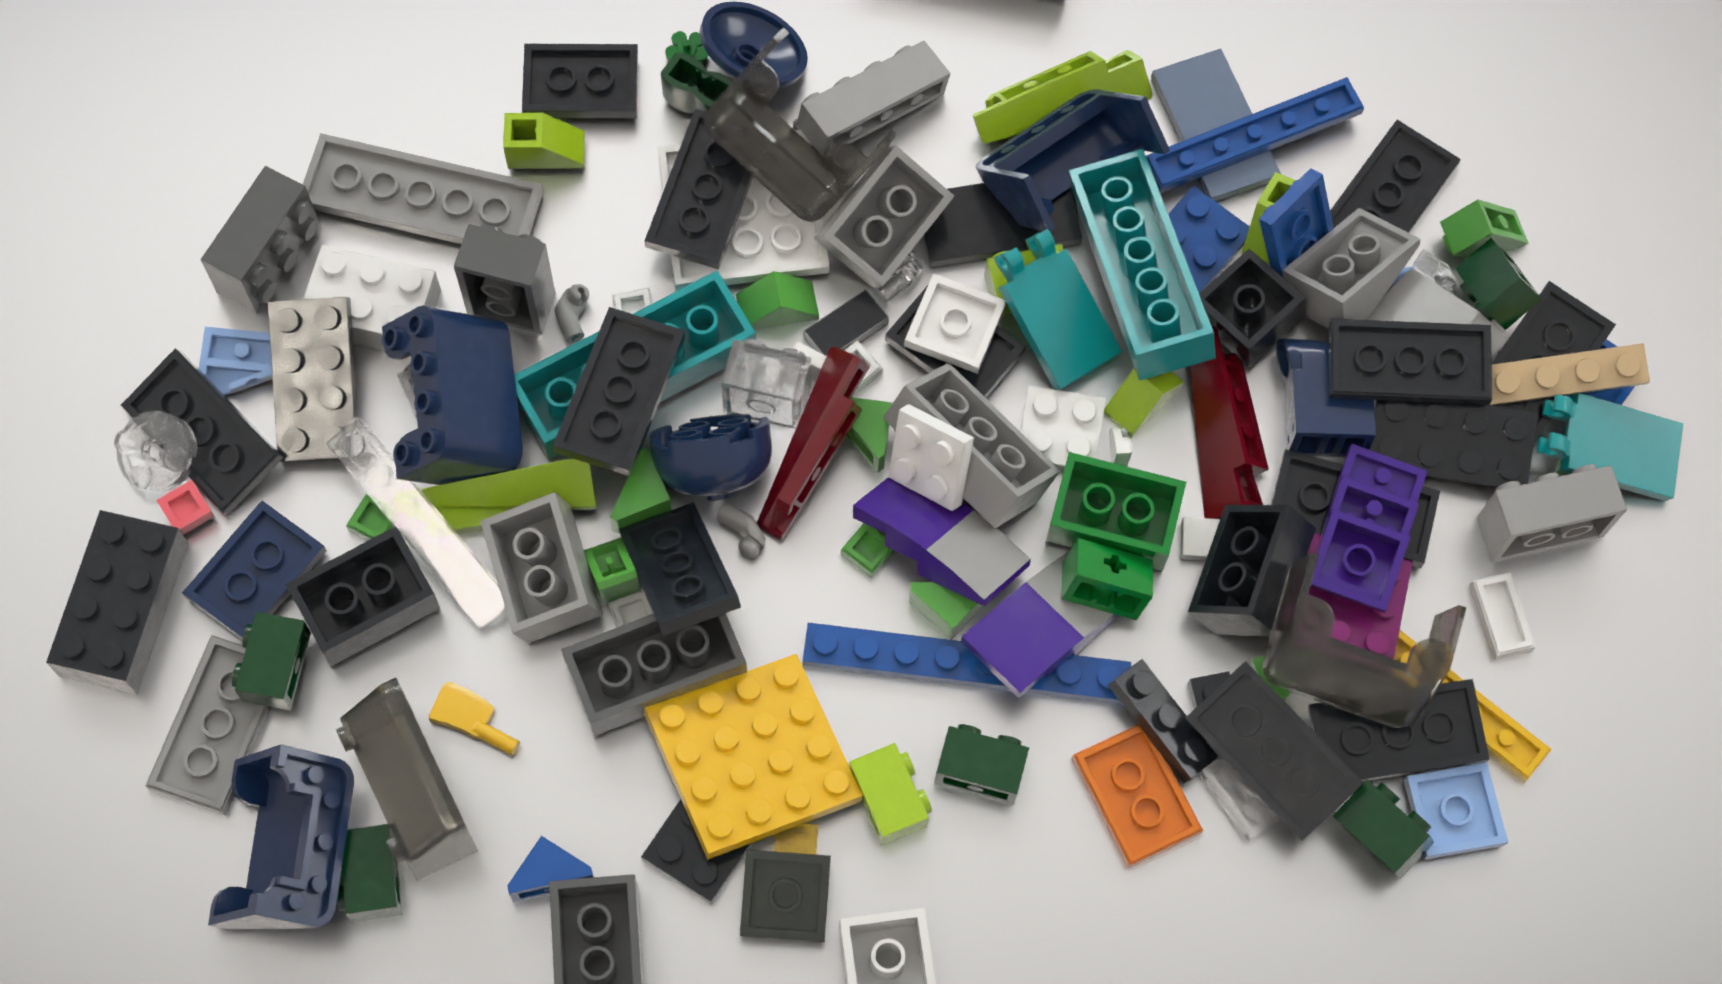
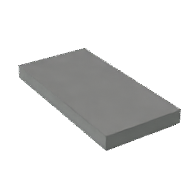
M214 635L210 636L145 785L148 790L226 816L234 797L231 781L234 762L236 759L252 754L272 708L242 702L235 692V687H232L234 667L237 663H242L246 648H243V645Z

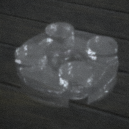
M147 411L137 415L127 423L123 430L116 434L114 439L119 468L127 481L139 489L164 492L178 487L188 478L191 472L188 468L191 465L192 457H196L197 454L196 438L190 426L179 417L162 411ZM154 443L162 444L164 448L159 452L160 459L158 461L150 457L151 446Z

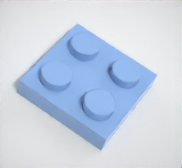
M1487 762L1409 775L1404 779L1411 811H1415L1432 827L1427 833L1431 836L1434 843L1423 854L1424 860L1501 847L1508 843Z

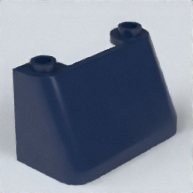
M282 744L236 759L231 780L233 793L240 802L259 807L246 888H224L214 896L208 926L222 929L316 928L327 924L334 916L339 891L354 788V774L351 767L339 758Z

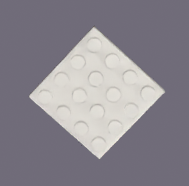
M801 130L768 134L767 142L719 269L671 255L676 291L717 270L726 285L756 282L773 271L794 277L829 273L830 266L827 249L814 239L815 235L823 227V219L812 146ZM681 144L657 146L663 191Z

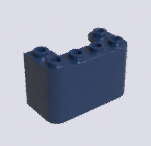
M422 305L382 326V345L388 357L402 360L411 356L410 367L413 375L414 406L418 425L417 429L405 434L394 447L393 459L395 461L397 479L443 485L516 470L521 462L523 446L510 332L505 322Z

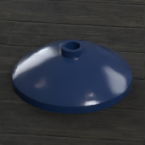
M737 1L719 3L705 13L700 23L699 35L708 56L723 72L742 83L759 88L789 86L802 76L807 66L808 56L806 47L797 32L782 18L762 7Z

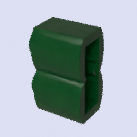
M675 53L660 72L662 95L674 108L687 113H693L695 109H699L732 120L740 113L738 86L721 73L707 71L704 65L694 57L683 53Z

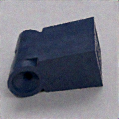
M1279 338L1276 344V356L1281 377L1285 382L1286 449L1313 457L1343 458L1346 457L1351 444L1369 450L1376 437L1374 400L1329 398V343L1311 339Z

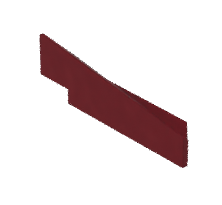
M1211 326L1214 332L1216 358L1191 365L1190 370L1204 517L1207 519H1220L1225 505H1263L1253 475L1257 476L1269 470L1243 363L1235 352L1227 355L1224 353L1218 334L1219 331L1215 326Z
M834 346L828 351L757 520L760 528L782 541L862 411V408L852 401L851 398L870 367L861 358Z

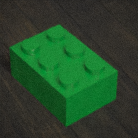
M1069 452L1046 541L1072 548L1077 538H1081L1153 559V569L1163 571L1170 554L1187 482Z

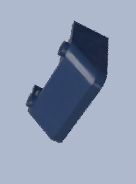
M1094 89L1070 99L983 157L975 167L983 183L1019 225L1040 231L1048 229L1051 232L1056 229L1049 216L1054 211L1051 200L1071 188L1069 170L1140 149L1165 155L1170 151V148L1145 96Z

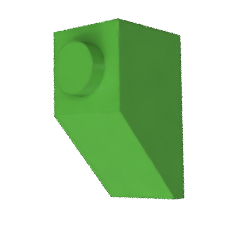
M1479 199L1440 221L1444 231V245L1451 254L1467 259L1490 238L1504 251L1517 249L1529 244L1515 210Z

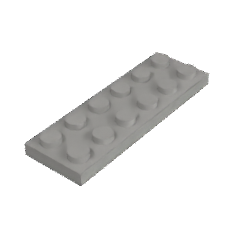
M320 133L303 181V185L306 186L316 211L458 244L462 243L468 224L480 227L484 224L493 225L504 233L520 236L521 234L530 235L544 191L543 185L540 183Z

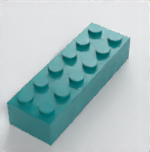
M1136 150L1069 170L1073 199L1139 381L1215 359L1213 329L1144 150Z
M718 270L633 313L640 317L685 330V339L660 402L757 352L756 332ZM599 331L514 374L518 408L548 460L560 455L554 453L553 444Z

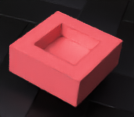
M192 479L156 500L173 527L179 528L183 535L215 517Z

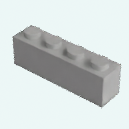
M925 40L912 47L906 45L900 48L894 56L882 62L875 61L871 63L863 72L851 78L849 76L843 77L832 88L822 93L815 92L810 94L801 103L797 126L821 157L824 158L944 95L951 73Z

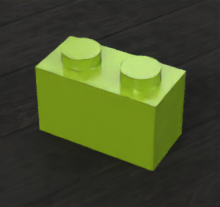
M892 743L849 761V767L863 795L862 804L881 846L927 827L928 814L932 812V807L923 789L917 791L911 779V776L915 775V769L907 752L900 754L896 743Z

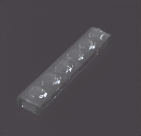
M355 417L326 442L327 446L391 523L397 526L401 535L479 629L485 628L505 610L498 582L413 481L397 479L393 456L361 418Z

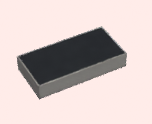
M864 289L803 330V336L815 351L827 356L829 349L833 346L845 350L855 341H863L888 324L889 316L868 290Z

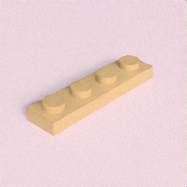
M1644 343L1493 364L1492 401L1490 405L1497 406L1553 398L1555 395L1568 396L1577 393L1646 385L1650 383Z

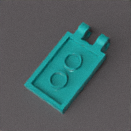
M1046 229L1025 240L1028 248L1036 258L1030 264L1024 266L1023 257L1017 248L995 257L994 260L1007 280L1006 284L999 287L1002 296L1054 390H1060L1122 352V349L1068 250L1064 249L1056 253L1054 238L1050 231Z
M1582 393L1572 395L1571 398L1555 395L1554 401L1544 400L1542 416L1567 422L1565 436L1551 432L1549 433V439L1539 437L1537 453L1561 459L1560 471L1572 474L1575 469L1589 464H1595L1597 468L1612 465L1619 488L1662 501L1674 498L1683 423Z

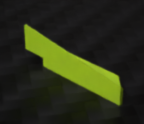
M1125 50L1105 61L1104 58L1096 53L1088 51L992 93L985 100L986 109L972 115L979 138L983 143H989L1018 135L1070 99L1089 90L1097 89L1145 96L1149 100L1152 98L1153 93L1143 58L1130 50Z
M573 458L403 492L396 495L400 510L404 514L408 513L438 538L483 531L480 523L481 520L554 492L569 503L572 510L597 509L590 464Z

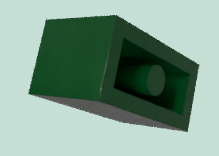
M1492 238L1455 268L1464 281L1459 285L1461 290L1472 302L1478 301L1473 307L1490 322L1495 320L1505 330L1542 300L1515 261Z
M261 612L255 613L253 624L248 623L244 630L242 645L246 650L243 661L235 665L232 674V687H235V692L242 702L291 710L311 636V631L305 620Z
M959 724L957 728L949 726L934 783L1014 804L1029 747L1022 746V742L1019 739L1011 736L999 735L996 739L982 735L980 729L971 725Z
M1366 779L1364 784L1353 793L1333 817L1345 830L1401 879L1433 845L1434 841L1427 833L1432 827L1415 811L1412 810L1407 816L1395 804L1400 798L1381 782L1375 787Z
M389 824L348 829L341 870L343 885L339 886L337 897L339 911H345L346 916L352 923L403 915L395 833Z

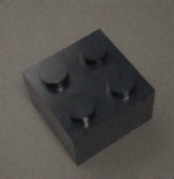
M1250 248L1199 293L1211 326H1215L1219 331L1220 342L1232 353L1235 352L1239 359L1249 368L1277 344L1279 338L1282 339L1305 318L1306 298Z

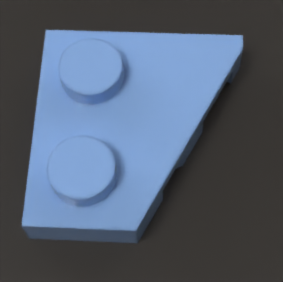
M205 326L199 370L224 396L272 380L270 333Z

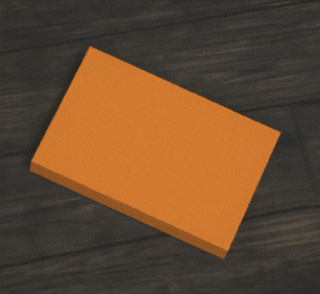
M1139 725L1072 756L1071 759L1128 868L1192 839L1204 831L1168 762Z

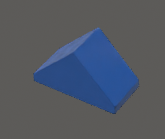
M541 835L507 887L512 901L516 902L550 894L549 881L594 878V874L589 865Z

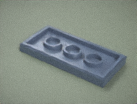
M1221 48L1152 71L1151 79L1181 142L1252 114ZM1269 150L1198 178L1205 194L1214 201H1219L1267 185L1275 172L1279 174L1281 172Z

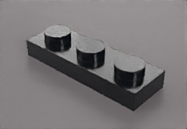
M1143 659L1139 660L1108 684L1109 688L1183 783L1191 780L1218 758V755L1204 737L1186 720V714Z

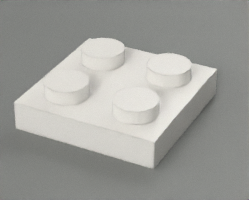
M933 273L905 338L904 347L978 374L1006 307V301Z
M1028 385L1021 433L1060 471H1064L1069 452L1097 459L1106 398Z
M908 404L899 409L888 477L953 511L962 505L974 437Z

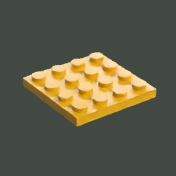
M797 654L644 708L646 721L707 860L857 804L862 800V792Z

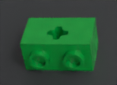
M1077 538L1062 562L1061 599L1137 621L1153 597V559Z

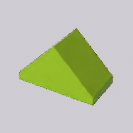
M1134 368L1104 408V414L1120 428H1125L1128 431L1127 434L1133 437L1183 386L1184 381L1172 371L1139 381Z

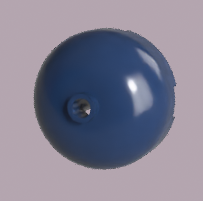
M725 414L690 419V423L678 426L679 430L672 431L671 425L657 428L649 435L654 466L662 481L677 492L692 496H706L707 500L710 501L727 499L730 497V493L742 490L755 483L767 470L772 457L769 419L767 417L758 418V423L751 422L750 414Z

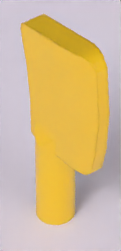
M447 682L442 686L429 714V721L431 723L457 730L476 740L481 739L511 756L516 753L520 745L519 740L488 725L495 711L494 707L484 698L452 682Z

